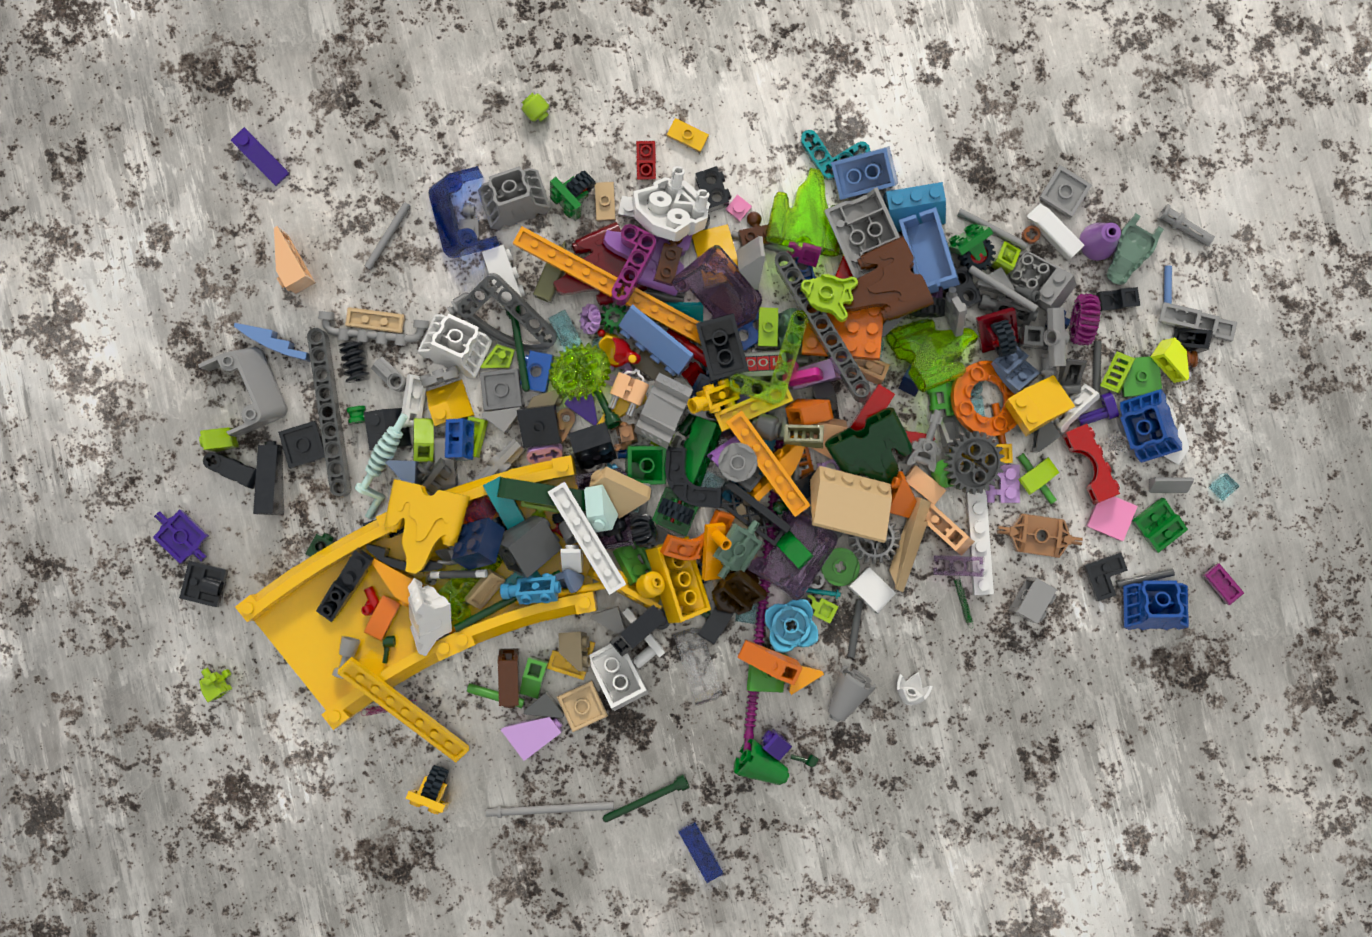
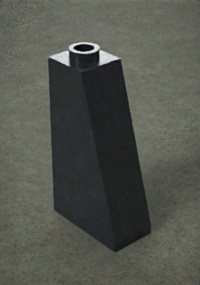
M266 441L264 445H258L253 514H284L283 447L276 445V441Z

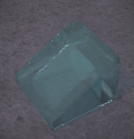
M1227 473L1220 474L1209 486L1221 500L1227 498L1240 487Z
M753 604L752 609L739 616L736 614L735 621L755 624L757 604Z

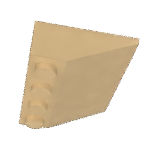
M819 466L810 479L812 525L885 543L892 502L891 484Z

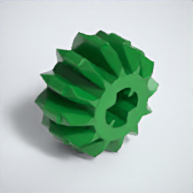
M612 303L608 304L610 309L603 306L602 310L605 313H600L601 318H603L600 321V325L605 324L603 330L607 331L610 328V334H613L614 329H616L617 333L620 334L619 324L627 313L624 312L626 306L624 305L620 309L619 305L615 304V307H613ZM615 314L616 317H620V319L617 318V322L609 320L610 318L612 319V315Z

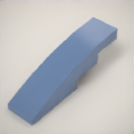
M234 323L235 328L263 346L286 356L310 362L309 353L293 350L295 344L290 341L276 339L277 332Z

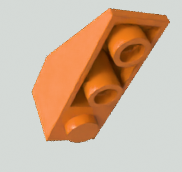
M745 640L738 654V658L778 680L795 685L803 669L798 660Z

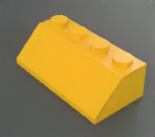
M663 544L645 550L651 570L660 573L665 581V588L660 594V598L668 623H681L711 610L696 560H680L663 555L660 552Z

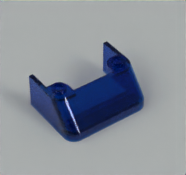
M479 166L447 174L433 184L428 192L442 249L449 258H457L501 245L497 236L478 241L477 235L472 229L464 228L459 230L450 194L458 192L464 182L483 178Z

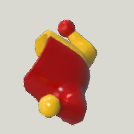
M603 329L598 330L597 335L603 337L599 342V348L605 352L610 366L616 368L622 367L627 363L639 364L641 356L631 350L626 340L618 337L616 334L606 333Z

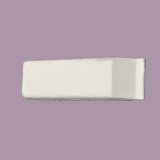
M1041 203L1027 215L1031 224L1039 228L1040 233L1067 261L1084 246L1049 208Z

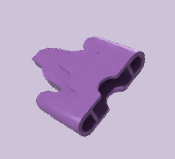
M610 230L605 232L603 243L606 248L628 260L632 249L622 243L621 232ZM633 233L625 235L628 239H632L635 236ZM687 234L682 242L677 245V247L683 248L681 257L689 249L692 235L689 236ZM654 235L656 238V249L638 284L676 296L680 287L684 265L679 260L672 286L653 281L662 246L664 243L670 244L668 239ZM645 241L642 243V245L644 247H650L652 243L649 241ZM636 258L633 260V262L636 264H641L643 260L641 258ZM629 274V278L633 280L635 277Z

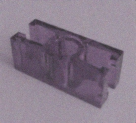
M934 555L935 562L939 563V559L949 560L950 570L939 571L937 567H934L933 575L984 576V569L982 568L979 572L969 571L968 561H980V564L983 565L985 557ZM957 560L964 563L962 571H957L954 568V563Z

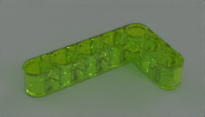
M797 310L790 317L771 382L769 383L743 374H734L729 382L732 392L773 405L780 404L783 401L808 322V316L804 311ZM800 316L803 318L804 323L797 325L794 323L793 318ZM789 335H796L798 342L795 344L790 343L787 339ZM789 353L793 359L791 362H784L782 355ZM780 371L784 372L787 379L779 381L776 378V374ZM735 379H741L744 385L741 388H735L732 382ZM753 385H760L762 392L754 394L751 390ZM773 390L781 393L779 400L771 398L770 393Z

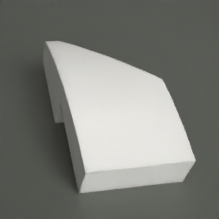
M1181 422L1177 429L1178 437L1182 441V450L1164 456L1178 465L1189 450L1185 428Z

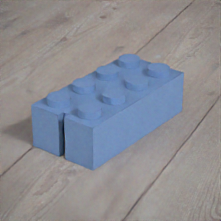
M937 208L919 213L922 224H919L916 214L900 219L899 223L903 236L914 257V274H921L930 293L939 292V287L945 290L960 285Z

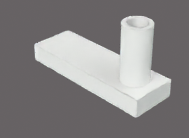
M629 607L622 612L630 623L638 618ZM651 633L644 639L649 646L632 659L638 668H641L656 654L658 657H661L665 653V650Z

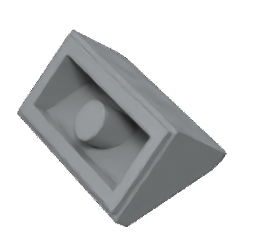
M1150 478L1149 492L1187 493L1194 482V478Z

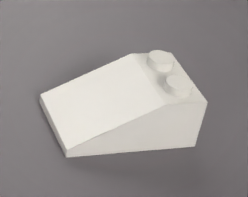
M609 644L589 655L590 666L612 710L616 711L648 694L628 653L621 656Z

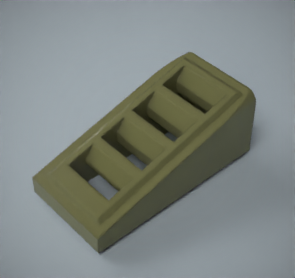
M784 425V444L823 448L824 425ZM790 431H794V438H790ZM798 432H802V438H798ZM806 433L810 434V439L806 438Z

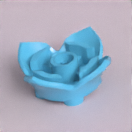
M794 599L787 604H774L766 610L765 623L770 630V643L776 652L787 653L797 646L809 647L818 641V629L812 621L813 609L807 600ZM794 620L795 629L787 630V621L791 622Z

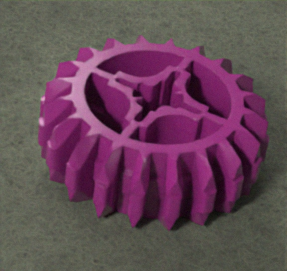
M1080 294L1074 302L1069 329L1070 339L1073 344L1081 346L1090 345L1095 340L1101 315L1100 300L1096 295Z

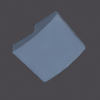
M1018 346L1016 353L997 357L991 363L997 375L1014 394L1022 391L1040 374L1036 368L1026 361L1029 355Z

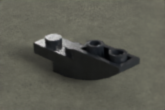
M359 547L355 549L341 574L329 588L316 612L330 622H333L368 573V568L374 558Z

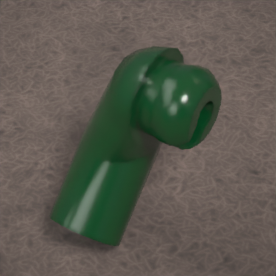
M775 501L773 503V511L778 515H781L783 511L789 510L783 501Z

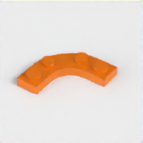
M716 509L709 524L723 522L726 525V536L735 516ZM704 533L693 539H683L667 534L660 552L663 555L680 560L700 559V556L703 555Z

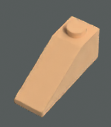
M930 504L925 519L928 522L927 525L962 556L975 541L934 504Z

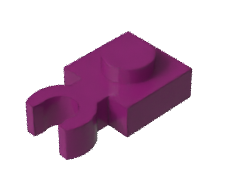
M789 242L788 247L793 248L794 251L786 252L792 258L799 257L798 263L813 267L817 266L822 247L804 242L802 247H800L795 242Z

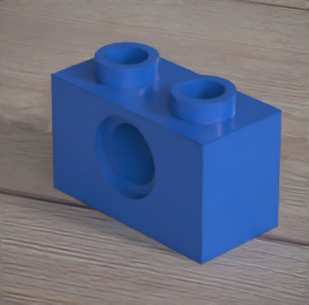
M530 351L529 355L525 357L530 384L529 391L546 393L548 391L554 356ZM537 367L541 368V375L533 377L532 370Z

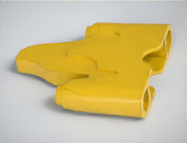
M398 479L393 480L384 526H386V531L397 533L405 519L402 546L406 554V572L416 574L422 571L441 538L444 545L454 546L457 543L468 507L469 496L438 490L434 495L430 496L423 485Z

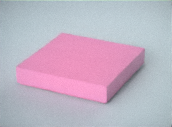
M1115 496L1094 505L1086 527L1119 541H1124L1138 506Z

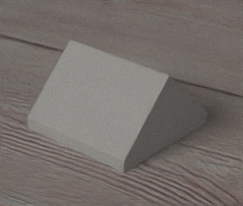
M762 236L756 237L736 250L739 272L757 290L765 260Z

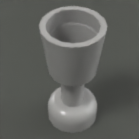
M341 636L339 654L342 655L340 666L334 668L333 676L342 678L338 675V669L351 657H355L361 642L359 639Z

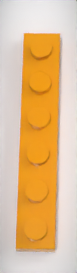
M739 411L728 419L726 424L739 442L749 445L754 450L757 456L758 468L793 516L796 517L811 505L743 411Z

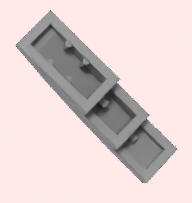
M1163 302L1159 322L1177 328L1212 330L1213 338L1230 342L1234 339L1237 322L1202 313V310Z

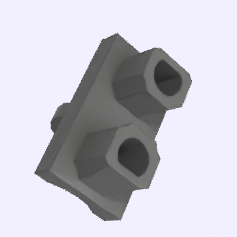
M441 457L431 470L430 468L433 465L431 461H428L426 465L419 463L417 466L420 470L417 475L418 478L422 479L424 475H427L420 485L425 486L426 490L432 494H435L441 487L434 480L438 475L446 481L452 473V470L445 465V460Z

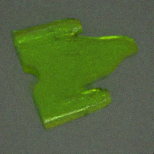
M810 168L808 170L805 181L795 192L791 208L789 207L787 193H776L771 208L766 241L788 247L791 241L795 243L804 242L822 247L820 255L835 257L839 255L840 246L824 210L828 209L825 196L824 177L819 169Z
M928 318L893 328L886 335L887 343L899 360L907 361L911 365L908 374L921 392H926L962 377L966 372L964 364L952 361L961 357L964 350L976 343L978 339L975 331L969 328H964L963 335L955 337L952 330H935V322Z

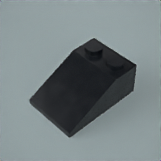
M734 313L696 323L711 381L749 371Z

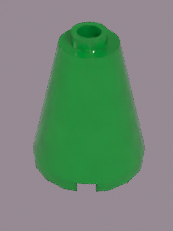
M749 739L747 743H750L751 751L748 749L744 750V745L741 747L739 752L742 755L740 759L736 757L733 767L735 774L775 785L787 782L789 778L788 768L765 751L760 743Z

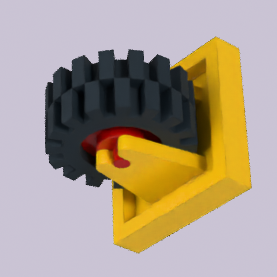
M434 765L428 777H424L419 791L415 789L408 791L405 799L410 800L409 804L419 808L420 806L428 807L427 811L437 815L447 811L450 803L443 801L442 798L448 785L445 783L449 770Z

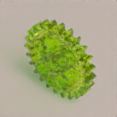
M580 342L579 347H576L573 343L572 349L566 346V352L559 351L561 356H554L556 363H550L552 369L549 370L551 375L549 379L552 387L563 398L568 396L570 401H572L574 396L577 401H580L581 396L587 400L589 394L595 397L594 391L601 392L599 387L607 386L604 380H610L608 374L611 373V364L607 355L604 354L602 348L598 349L597 345L592 347L590 343H587L585 347L582 342Z

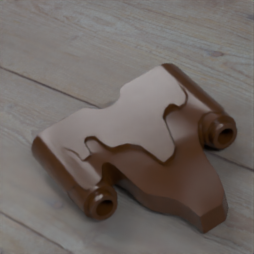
M904 236L877 247L857 259L861 270H874L857 279L858 284L851 291L853 302L851 304H843L847 312L872 307H883L880 312L884 321H891L934 304L923 276L911 272L914 266V257Z

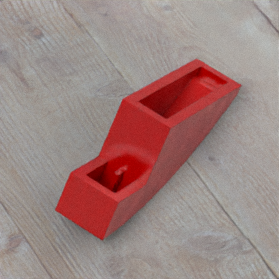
M878 384L870 398L859 410L849 428L854 430L864 428L866 419L886 409L895 394Z

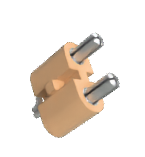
M640 370L626 371L624 374L618 372L609 393L613 395L608 405L609 408L614 409L619 398L630 402L626 415L632 417L636 406H641L649 384L645 383L644 377L640 375ZM637 372L638 377H640L642 381L634 379L631 376H628L627 374H635Z

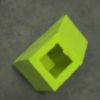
M414 418L413 461L433 462L432 418Z
M227 427L200 431L199 442L204 450L220 452L238 448L239 445L237 437L227 434V431L233 428Z

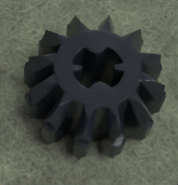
M640 514L633 517L630 521V529L635 544L640 548L650 547L657 542V532L652 517L648 514Z

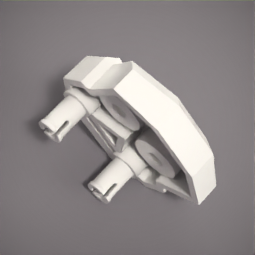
M676 166L672 169L671 179L665 177L654 182L651 187L633 191L632 197L634 218L652 235L672 241H680L687 234L690 236L705 229L710 206L708 202L709 192L707 193L704 189L696 191L687 181H684L683 175L685 170H682V167Z

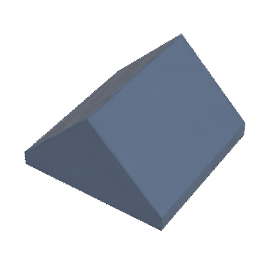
M388 460L385 462L402 481L419 485L422 482V479L417 477L420 472L417 466L420 462Z

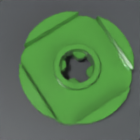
M835 548L829 550L822 558L821 571L824 578L830 584L845 586L857 578L860 564L851 550ZM842 561L845 570L837 572L835 564H839Z

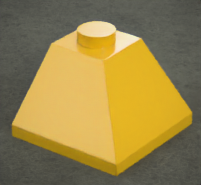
M462 379L426 391L428 408L434 426L438 428L446 426V419H466L468 416H474Z

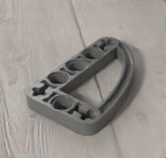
M496 273L488 274L458 305V312L466 321L479 327V331L491 339L508 347L516 349L514 337L500 332L475 314L492 296L538 340L536 342L522 340L524 351H542L550 348L557 340L556 330ZM495 279L497 281L495 285H489L490 280ZM501 286H503V288L500 290V292L497 293L496 291L498 290V288H500ZM482 291L485 295V299H477L475 297V292ZM509 292L512 300L505 301L502 298V293ZM472 301L474 304L469 310L465 311L464 307ZM516 306H523L526 309V313L518 314ZM531 319H536L539 321L540 326L533 328L529 322ZM542 327H545L544 330L539 334L538 332L542 329ZM551 334V339L546 340L545 336Z

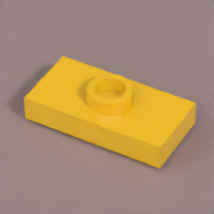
M675 118L667 133V137L701 153L709 134Z

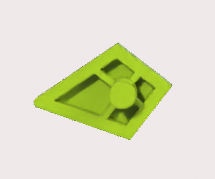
M496 344L482 363L481 368H510L515 349Z

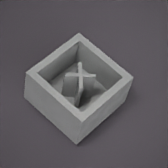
M1027 577L1009 611L1028 622L1038 624L1039 621L1041 622L1047 614L1045 610L1048 605H1051L1056 599L1057 595L1055 593L1057 589L1038 578Z

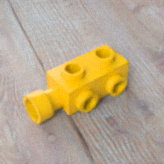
M728 378L718 380V384L715 386L714 384L703 386V390L696 393L697 396L688 399V409L693 414L700 411L715 413L721 411L720 406H733L736 404L735 400L740 399L739 385L735 383V380L729 381Z

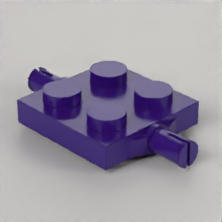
M179 509L170 518L165 517L161 511L156 513L157 515L154 517L162 525L153 538L179 564H183L192 555H195L200 562L207 558L199 548L209 535L183 510Z

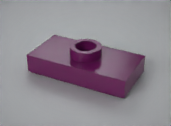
M1220 563L1215 564L1202 575L1227 605H1231L1244 594Z

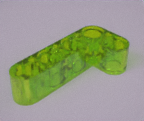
M498 554L495 564L472 570L491 569L495 571L501 565L502 559ZM452 578L438 591V594L446 599L450 596L448 602L451 604L452 620L459 623L471 616L470 609L463 602L465 600L464 597L481 578ZM461 610V614L457 617L458 611Z

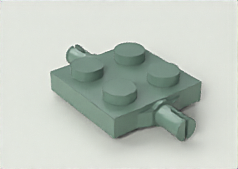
M753 519L748 529L741 528L735 523L732 525L726 535L732 542L730 549L723 550L718 547L713 555L724 565L717 576L725 579L730 570L736 572L742 570L745 572L763 544L754 534L760 523Z

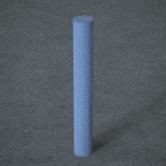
M1168 265L1164 266V302L1172 304V266Z

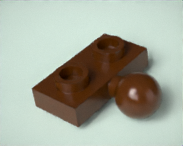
M755 211L750 212L747 215V223L752 228L738 231L741 246L743 247L758 236L763 237L764 246L779 243L780 238L776 223L760 226L762 221L761 215Z

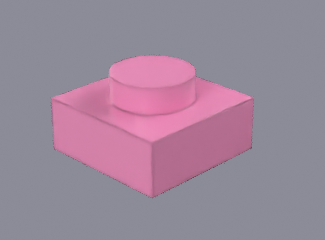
M737 194L725 211L741 222L752 206Z

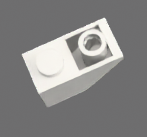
M565 545V549H561L562 572L570 569L583 573V550L579 549V545Z

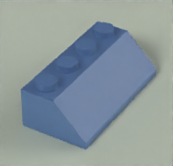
M632 304L619 324V329H621L619 333L628 340L632 338L636 342L634 345L642 352L648 351L651 354L650 358L654 362L664 364L666 366L665 370L670 375L674 376L676 374L679 377L692 362L694 354Z

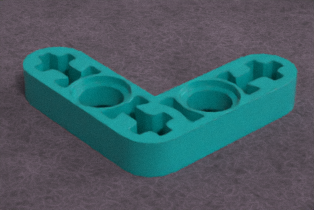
M804 131L800 139L802 147L825 180L835 179L834 174L825 173L826 167L832 168L831 162L840 160L843 156H853L857 153L858 147L861 149L865 148V152L870 151V146L866 142L860 141L832 158L815 131ZM807 135L808 137H813L812 143L816 146L812 151L810 150L812 148L809 141L805 142ZM816 151H822L825 157L822 160L816 159L814 157Z

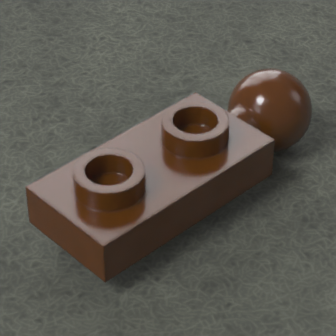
M683 238L680 241L668 239L670 244H663L653 281L669 286L673 285L683 249L677 247V245L682 242Z

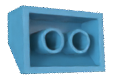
M943 182L886 191L883 196L884 203L897 232H902L899 223L900 219L916 214L919 224H922L919 213L935 207L939 213L942 225L946 224V198Z

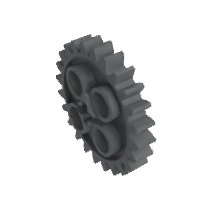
M966 432V436L960 434V441L953 439L955 445H948L951 452L945 453L949 459L943 461L948 464V467L944 468V470L950 472L946 478L952 479L950 484L956 485V489L962 490L964 493L975 494L977 492L982 494L983 489L989 491V485H996L994 479H1001L997 475L998 472H1004L1000 469V466L1005 465V463L1001 462L1000 459L1005 457V455L999 454L1003 448L996 447L998 441L992 440L993 436L987 435L984 432ZM973 445L974 450L970 453V448ZM963 453L967 458L974 459V462L965 459L961 454ZM988 455V462L985 463V457ZM963 462V463H964V467H963V469L961 470V469H960V464ZM975 463L986 468L987 472H985V470H983L981 467L975 466ZM978 472V478L975 480V474Z

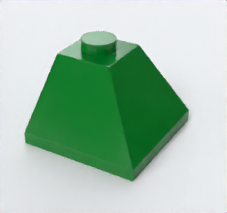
M627 446L625 475L641 483H649L651 485L666 484V448L662 446Z

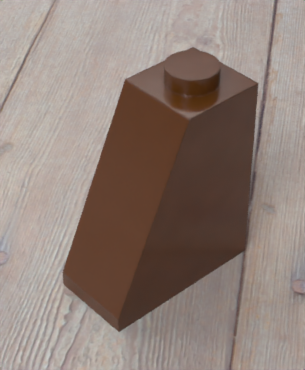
M519 648L499 649V706L504 708L519 706Z

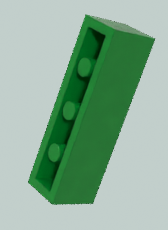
M696 417V420L693 421L689 438L684 443V448H687V477L691 483L700 487L711 461L707 455L716 448L722 433L717 423L701 417Z

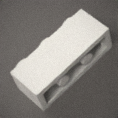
M500 245L483 251L482 254L489 274L496 273L500 275L521 297L525 296L522 284L518 285L516 279L519 278L516 266L512 267L510 260H513L510 249L506 250L504 245ZM494 279L492 280L493 285H495L497 281ZM503 286L498 288L496 292L499 293ZM509 292L502 293V298L505 301L512 300Z

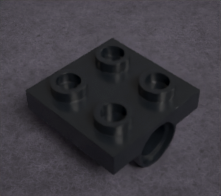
M189 561L179 598L212 607H219L228 569Z

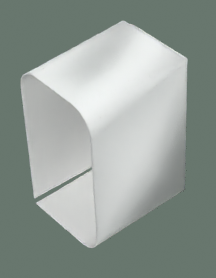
M870 567L864 569L848 585V588L863 600L873 612L876 611V614L896 594Z

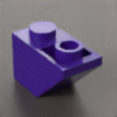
M774 728L771 732L767 730L761 737L763 749L778 761L792 747L791 743Z

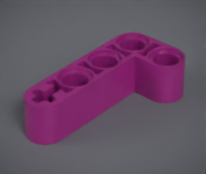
M632 224L625 225L621 230V241L626 247L632 249V252L612 288V300L619 306L625 305L629 301L656 249V238L654 235ZM627 233H633L635 235L632 239H628L625 237ZM645 241H649L652 243V245L650 247H644L642 243ZM636 258H641L643 262L641 264H636L633 262V260ZM631 274L635 278L632 281H627L624 277ZM623 286H624V287H625V288H624V295H621L620 297H617V294H620V293H621V291L623 290Z

